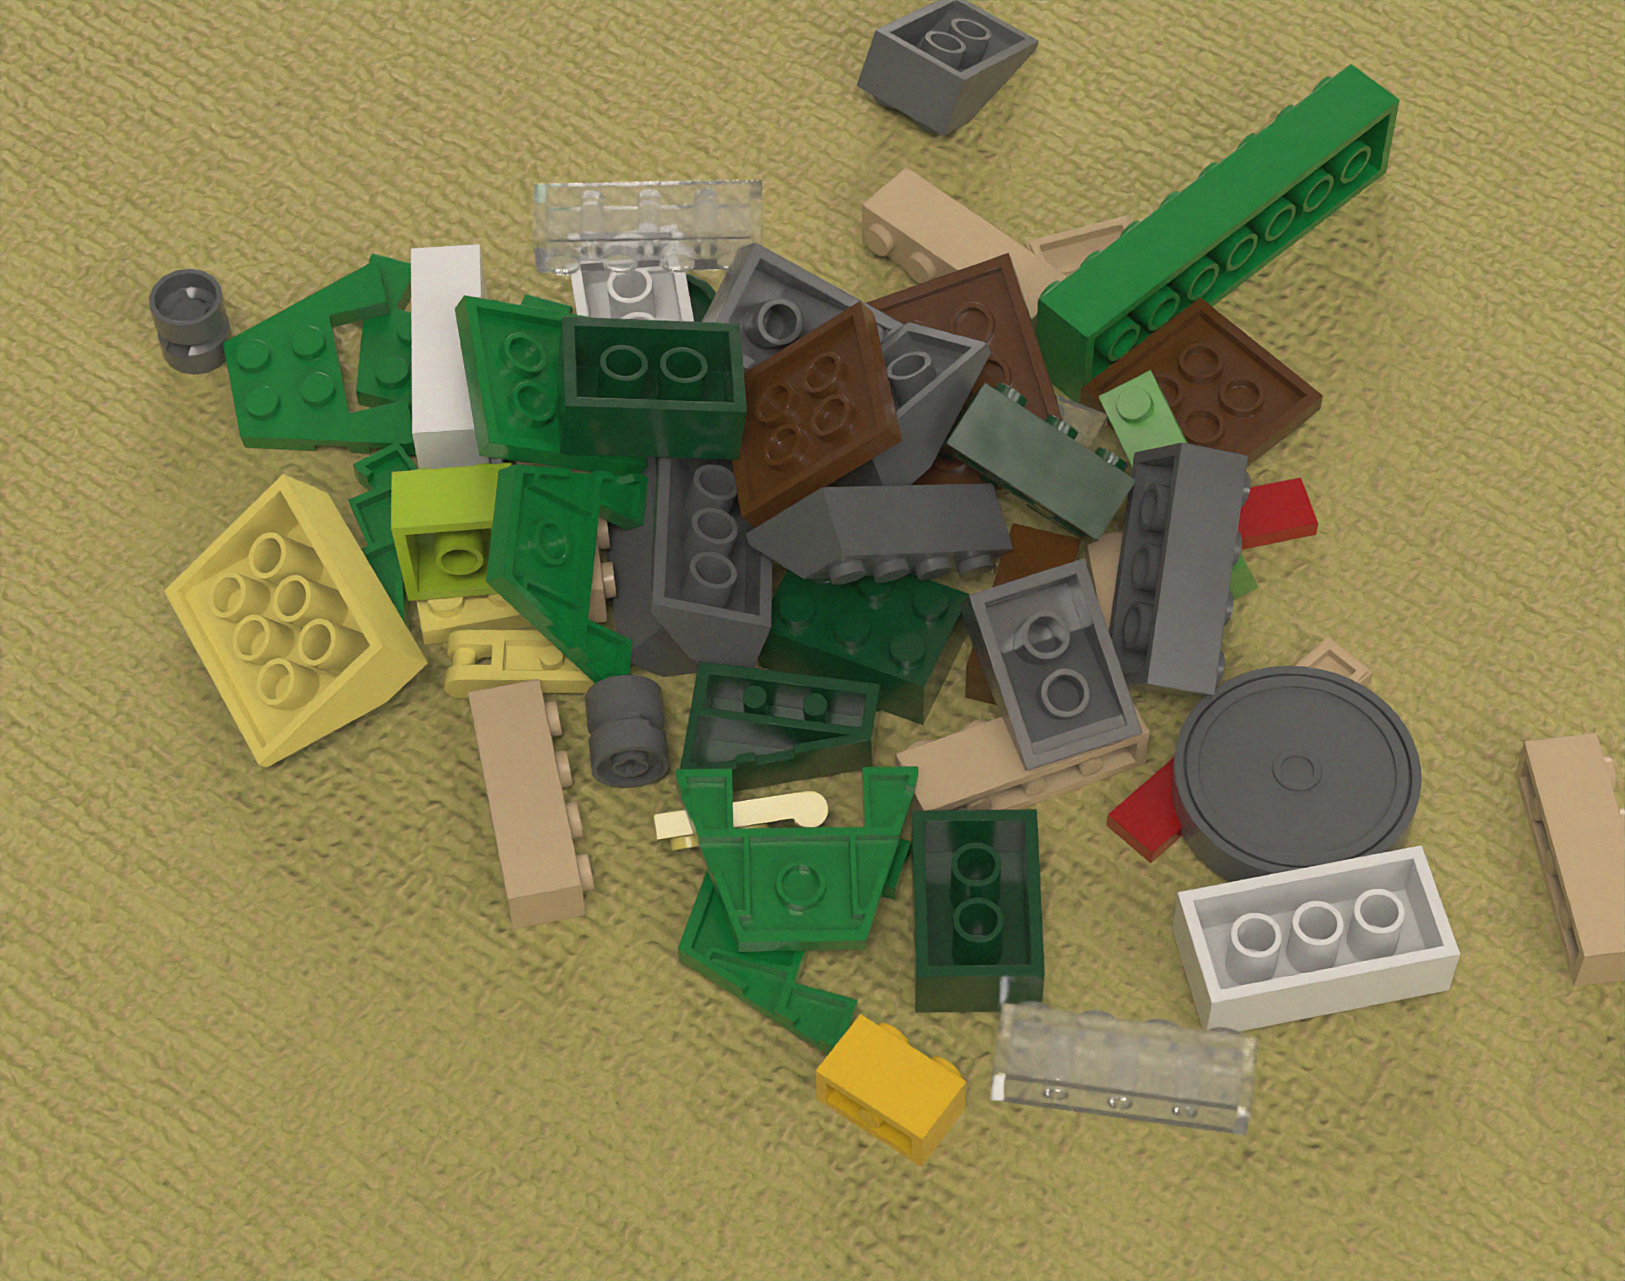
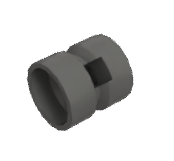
M195 269L177 270L163 276L153 286L149 296V303L164 359L173 369L180 373L192 375L209 373L221 367L226 362L223 342L233 338L229 318L226 314V306L220 284L215 277Z
M637 675L612 676L600 680L591 686L585 694L588 732L591 734L589 750L592 776L599 783L616 788L641 787L654 783L665 776L670 767L666 731L661 730L665 725L661 687L655 681Z

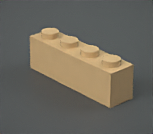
M907 167L862 204V240L866 242L867 246L875 254L886 256L905 269L911 278L919 284L1009 253L1035 332L1038 298L1049 284L1054 281L1061 282L1067 277Z
M540 679L468 692L512 928L518 929L585 916L583 892L594 890L588 854L576 855L572 839L582 838L583 831L577 801L568 803L564 801L562 788L573 786L566 750L554 752L551 737L562 735L556 700L544 702Z
M1133 702L1143 731L1142 734L1025 771L1001 716L990 721L986 719L973 721L959 732L936 740H919L908 746L904 751L896 753L895 767L918 766L917 787L908 812L911 819L912 811L1021 809L1146 764L1150 732Z
M1597 733L1524 741L1515 775L1573 986L1624 981L1625 808H1618L1614 794L1616 788L1614 762L1611 756H1603Z

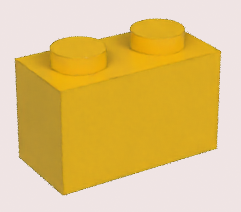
M861 1014L816 1069V1099L920 1167L923 1166L965 1111L967 1081L962 1078L961 1073L954 1065L938 1056L929 1058L910 1046L907 1038L895 1027L887 1023H879L877 1025Z

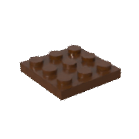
M1201 297L1093 378L1090 383L1081 388L1080 402L1114 430L1098 396L1151 370L1188 444L1248 455L1247 467L1321 409L1323 398L1321 393Z
M857 302L744 373L747 415L739 460H732L741 517L756 528L820 488L835 482L902 441L875 315L863 302Z

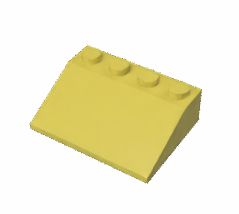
M282 474L164 590L259 766L266 768L386 703L428 663L329 494L285 474Z

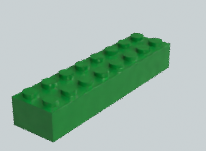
M1349 64L1335 76H1328L1322 79L1312 93L1295 106L1292 104L1286 106L1277 115L1274 122L1258 134L1251 133L1240 142L1237 149L1219 163L1213 162L1205 167L1198 179L1182 191L1170 193L1162 201L1159 208L1141 222L1137 220L1130 223L1123 230L1120 237L1102 251L1096 250L1089 254L1080 267L1061 282L1054 281L1049 284L1038 298L1036 336L1052 384L1082 408L1084 405L1080 402L1081 388L1090 383L1093 378L1126 355L1135 346L1200 297L1213 307L1384 175L1387 171L1400 99L1358 68Z

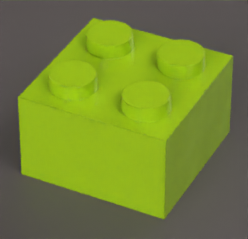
M511 462L498 464L480 463L473 466L436 469L419 468L411 471L392 472L391 530L408 601L498 594L486 583L498 471L512 466Z

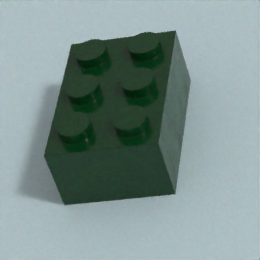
M562 316L557 356L560 454L739 460L747 415L740 323Z
M787 570L772 598L771 629L759 655V667L772 671L880 684L882 711L923 725L967 637L968 629L960 604L970 594L931 580L920 581L917 575L907 574L899 579L883 583L875 582L874 576H864L850 583L833 585L830 578L803 579L792 571Z
M1037 809L912 811L911 866L915 1013L1042 1011L1045 970Z

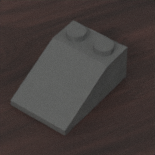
M937 0L875 31L856 86L872 94L873 99L878 104L890 109H898L914 118L918 126L923 130L945 136L969 123L1033 54L1039 41L967 0Z
M755 242L738 249L702 322L740 323L743 369L745 373L861 300ZM864 303L875 315L881 344L904 326L901 322Z
M908 322L881 344L902 441L832 484L842 487L911 485L933 464L991 354L988 343Z
M1084 559L970 594L960 604L979 665L1025 771L1143 733Z

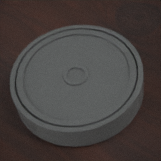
M1274 666L1246 672L1227 680L1215 688L1214 696H1205L1194 707L1187 717L1177 740L1172 769L1171 791L1175 811L1182 826L1181 833L1190 848L1212 871L1225 880L1234 882L1403 849L1411 831L1420 797L1421 766L1415 743L1407 727L1395 711L1374 692L1352 679L1330 671L1305 666Z

